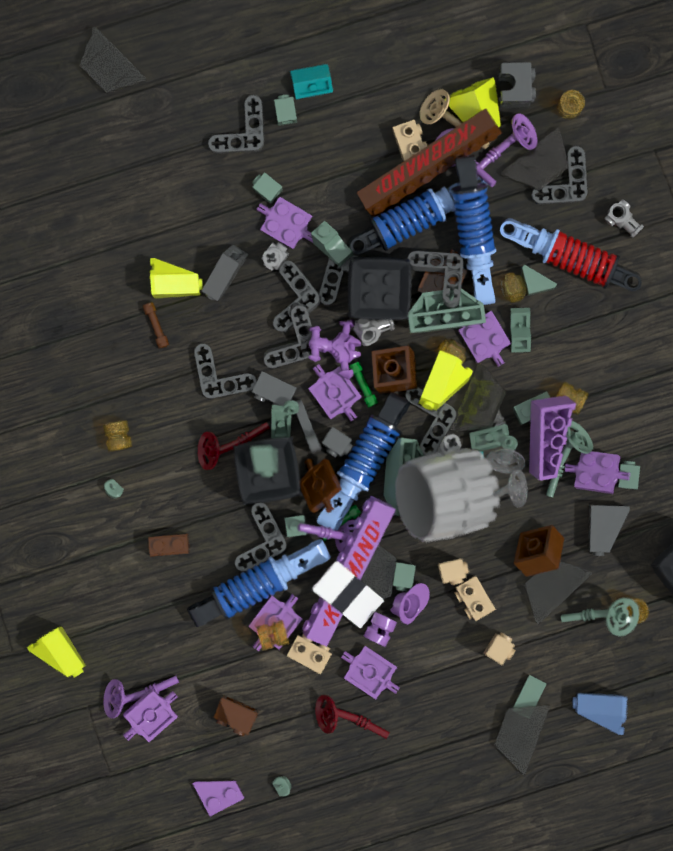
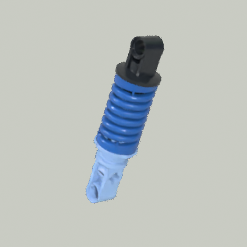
M475 155L455 158L459 186L451 188L453 200L458 201L454 204V207L457 209L455 215L459 216L456 218V222L460 223L457 226V229L460 230L458 236L461 237L459 243L463 245L460 249V257L467 258V269L472 272L474 298L482 302L483 305L495 303V295L490 273L493 260H491L490 256L496 252V248L494 246V238L492 237L493 232L491 231L492 224L490 223L491 217L489 216L490 210L488 209L489 203L487 202L488 195L485 193L488 186L486 183H478ZM481 274L484 275L483 281L479 280Z
M477 175V180H480L481 183H486ZM459 182L447 189L442 187L440 191L435 193L429 188L420 197L416 196L413 200H408L407 204L402 203L400 207L396 206L394 210L390 209L387 213H382L380 217L369 218L371 227L351 236L348 240V247L357 255L363 254L379 245L387 251L388 248L396 245L397 241H403L402 235L405 239H408V232H410L411 236L416 235L415 229L418 233L423 231L421 226L424 229H428V222L432 226L436 225L437 221L445 222V214L450 211H456L454 204L458 201L453 200L451 188L459 186ZM357 240H361V248L354 249V242Z
M392 392L388 396L378 416L370 414L367 427L363 428L364 433L359 435L360 440H356V446L352 447L353 453L348 454L349 459H346L344 466L337 471L338 476L341 478L339 484L342 490L330 501L334 510L327 513L324 508L318 517L317 524L337 531L354 500H358V494H360L361 490H369V484L374 480L372 476H376V470L381 468L378 463L382 464L385 461L381 456L387 457V451L392 449V446L386 443V441L394 444L396 437L402 434L397 426L409 409V400ZM338 501L342 503L341 507L337 505Z
M319 539L289 556L283 555L282 559L277 561L269 557L267 562L259 564L260 568L255 565L253 567L254 572L251 569H247V575L244 572L240 573L241 579L239 576L233 577L234 582L232 579H228L229 589L225 583H221L219 587H211L212 595L189 606L187 612L195 627L203 626L220 615L229 620L236 612H242L243 608L248 609L249 604L254 606L256 601L261 602L263 598L267 599L269 594L275 595L277 591L281 592L288 589L287 582L289 580L297 579V575L325 563L331 556L323 540ZM303 558L304 563L302 564L299 561V559Z

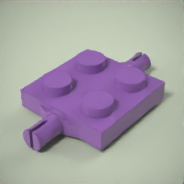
M281 197L278 198L275 205L270 209L260 203L259 206L261 208L258 207L257 211L266 215L265 222L260 230L292 249L295 248L298 241L303 237L313 243L312 238L309 237L311 233L307 231L308 224L313 217L312 215Z
M490 311L485 314L486 323L463 327L459 329V332L478 363L486 358H493L497 367L501 366L499 361L501 364L505 363L499 353L511 343L493 312Z
M320 364L317 365V368L314 367L313 370L319 376V379L308 389L330 420L344 412L350 421L357 418L351 407L362 397L349 379L347 380L338 374L342 371L341 367L339 366L328 373L324 372Z
M593 451L589 454L581 453L577 465H565V472L576 473L574 485L576 489L613 494L614 486L618 479L628 481L630 479V472L619 471L620 456Z
M291 594L286 603L280 602L271 596L249 625L259 636V639L253 645L254 648L257 647L256 650L260 651L265 642L280 649L302 620L292 609V606L298 600L295 597L291 602L294 598L293 594Z
M364 646L356 657H353L346 651L341 658L350 663L349 670L344 679L374 699H377L385 688L395 694L397 693L395 689L399 690L400 687L391 682L392 674L397 667L368 647Z
M153 689L149 690L123 713L132 727L123 734L124 737L129 741L138 733L148 742L154 739L178 717L170 707V703L178 698L176 693L172 691L167 697L163 698Z

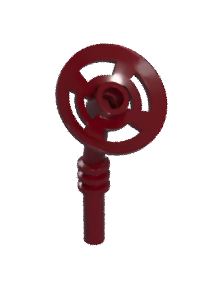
M265 422L249 433L245 432V435L238 436L237 440L220 447L214 433H203L199 439L197 450L201 467L205 470H212L216 466L220 454L234 449L233 446L245 444L248 441L252 442L253 438L269 430L270 426ZM204 455L210 460L209 463L206 462Z
M321 695L317 699L315 707L316 719L324 733L334 732L337 726V717L355 722L357 726L364 727V730L368 729L387 739L390 732L375 725L370 719L367 720V717L363 718V715L359 716L336 708L333 700L328 695ZM326 700L327 704L325 705V708H322L323 703Z

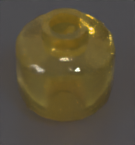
M508 273L500 282V288L505 300L515 303L524 299L527 288L521 275Z
M454 339L444 340L437 349L438 354L441 350L458 357L462 364L466 359L465 347Z

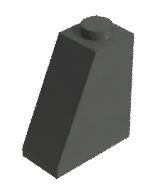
M231 245L221 255L202 289L206 297L216 301L223 297L248 257V253L235 245Z
M589 506L588 552H593V556H604L605 552H610L630 511V506Z

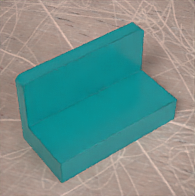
M328 64L291 71L296 99L333 92Z

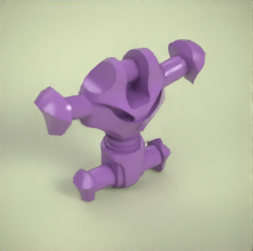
M353 319L340 321V325L343 327L342 333L339 332L334 340L320 338V331L322 329L319 326L310 327V331H312V338L309 341L311 355L308 358L317 362L321 360L319 351L323 353L328 351L333 355L336 362L341 364L342 371L338 374L347 380L350 379L354 372L349 370L348 363L352 359L361 356L360 352L355 351V347L361 346V341L349 335L350 329L355 325Z

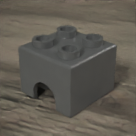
M530 62L501 63L498 71V81L509 82L513 89L501 91L499 108H528L531 102H534L536 88L532 87V83L535 80V68L531 67Z

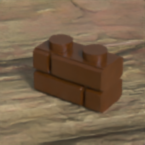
M188 534L148 537L150 556L190 553Z

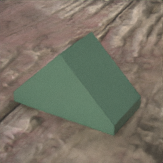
M523 265L521 273L527 296L553 290L557 284Z

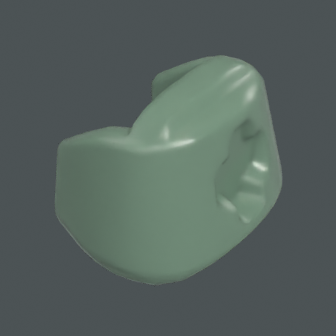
M114 479L104 483V490L109 497L116 499L122 495L124 489Z
M285 776L275 778L272 784L279 796L289 795L291 790L290 781Z

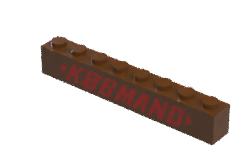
M485 108L358 191L357 194L365 209L373 217L379 215L386 208L398 203L406 195L415 192L423 184L429 183L440 173L446 172L455 164V158L465 157L478 151L483 145L495 140L502 132L492 115Z

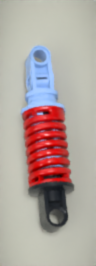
M510 218L504 220L501 224L500 232L502 236L524 247L533 249L532 253L541 254L543 256V263L553 262V266L556 267L560 262V269L564 270L567 266L566 271L570 273L574 268V275H578L581 271V278H585L587 275L588 281L593 279V283L601 285L604 289L607 288L610 282L629 291H636L641 287V275L618 264L620 255H608L607 251L603 250L601 252L600 248L594 249L593 245L587 247L586 242L581 243L579 239L574 240L572 236L567 238V235L558 229L552 234L544 228L539 231L530 225ZM512 224L515 230L512 233H507L504 230V226ZM630 277H636L638 283L632 286L628 284L627 280Z

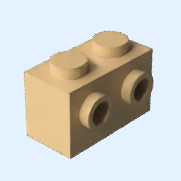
M415 120L393 127L392 131L403 162L427 147L426 141L422 142L420 137L423 134L421 126L416 124Z
M460 558L438 564L442 583L450 582L451 585L463 583L462 579L466 578V573H469L467 563L465 561L462 562Z
M476 576L455 587L457 590L455 595L459 602L463 601L467 608L464 611L469 619L473 618L474 621H477L496 610Z
M502 632L500 635L495 633L484 654L503 665L506 658L510 660L515 652L513 649L514 644L511 643L513 639Z
M303 634L302 636H297L287 656L321 674L332 653L329 652L330 648L328 646L326 647L322 644L318 646Z

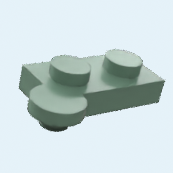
M289 400L284 403V406L272 405L271 439L291 437V414L299 411V404L296 401Z
M506 424L470 433L471 447L479 452L501 446L506 451H513L518 445L517 439L509 436Z

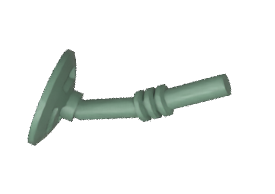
M574 421L571 422V426H568L567 442L561 452L563 456L557 478L550 480L546 496L552 498L559 478L562 477V469L565 468L563 465L572 447L584 454H589L593 450L590 436L582 426ZM570 428L575 429L577 432L570 431Z
M620 598L613 602L608 610H594L592 608L591 610H582V612L564 614L561 615V621H587V619L590 621L591 618L592 620H595V618H606L608 630L614 635L624 636L629 634L637 625L639 608L633 600ZM629 605L632 608V616H629V612L627 610V607ZM610 617L614 623L613 627L610 624ZM627 623H629L624 629L619 630V627H623Z

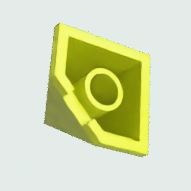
M494 77L474 83L472 86L456 91L449 96V107L463 123L486 108L498 127L501 126Z
M150 258V265L152 266V270H150L151 293L154 298L200 295V290L203 289V279H199L198 274L164 261Z
M440 350L419 404L425 409L437 410L469 381L473 371L469 367L465 369L458 357Z
M63 627L53 630L36 643L27 647L31 653L67 677L70 675L76 677L84 672L82 668L86 665Z

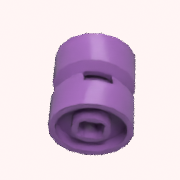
M375 612L371 619L372 626L367 627L363 636L386 647L390 639L389 632H393L397 622ZM378 628L383 629V630L380 632V634L377 633V632H378Z

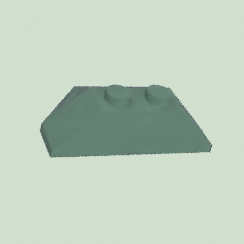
M461 289L459 304L452 308L447 307L443 303V290L422 293L408 315L410 333L439 331L486 323L483 303L463 289ZM450 290L449 300L452 301L454 290Z
M399 438L386 457L384 497L386 502L395 508L393 515L400 516L396 503L395 483L399 469L407 461L424 456L418 441L414 439Z

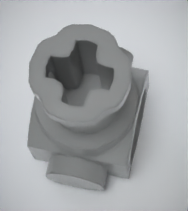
M622 199L619 203L611 206L604 220L610 226L617 225L619 228L623 227L631 234L630 237L633 239L644 226L642 224L639 225L632 218L633 214L629 211L630 205ZM613 209H620L622 216L619 218L615 217L612 212Z
M280 242L277 245L272 243L263 254V265L272 271L274 268L278 270L289 255L286 252L288 248Z
M359 319L355 321L354 332L364 346L375 343L382 332L395 329L393 320Z
M454 434L445 436L436 453L459 450L462 446L459 437Z

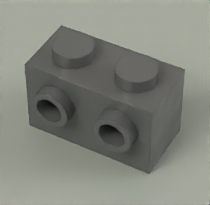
M334 427L331 428L322 442V445L328 448L326 452L335 458L337 455L342 457L345 454L347 456L353 447L350 444L352 439Z

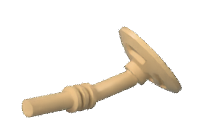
M439 89L434 91L424 101L420 110V119L425 124H433L441 117L455 127L462 124L460 120L446 111L449 106L450 97L445 90ZM488 142L483 145L482 148L486 149L490 143Z

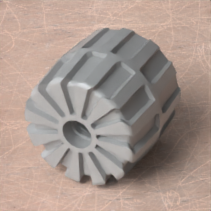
M468 448L438 452L409 460L400 467L395 483L396 503L403 524L414 538H419L420 541L452 538L489 526L488 522L495 520L497 515L493 511V507H499V497L494 496L493 490L498 489V484L495 476H489L493 469L486 458L483 459L481 452Z

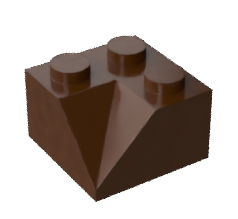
M409 346L372 351L374 388L380 394L417 389L415 352Z
M553 525L520 533L514 564L526 577L559 569L564 537Z
M224 695L214 718L217 719L216 722L225 727L229 724L231 728H234V733L244 736V734L249 735L259 710Z

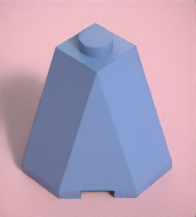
M576 693V697L572 699V708L575 709L576 713L619 735H623L624 727H621V725L626 721L627 697L618 694Z

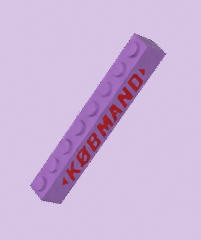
M373 496L364 503L363 513L361 517L356 519L355 529L352 535L350 534L347 537L344 551H341L337 557V561L359 580L362 578L395 512V508L391 504ZM320 596L318 602L311 609L312 614L309 620H306L303 625V633L307 639L327 647L343 614Z

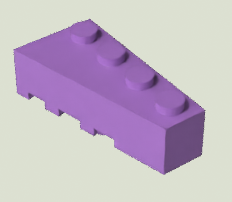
M567 396L531 401L529 473L539 481L557 478L563 456L561 453L562 448L566 444L568 426H571V414L576 406V403Z

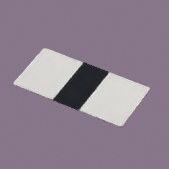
M338 561L331 566L313 588L318 595L359 628L366 623L384 601V599Z

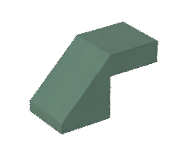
M511 308V352L531 351L530 308Z

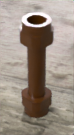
M150 302L143 305L144 312L149 316L157 337L155 340L158 348L161 349L169 346L167 336H164L155 312L157 310L154 303Z

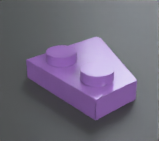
M236 780L193 782L209 816L244 799Z

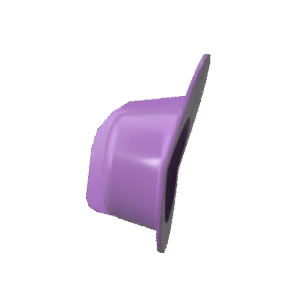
M419 583L408 592L399 593L394 599L391 612L400 617L403 623H412L428 603L429 588L426 584Z

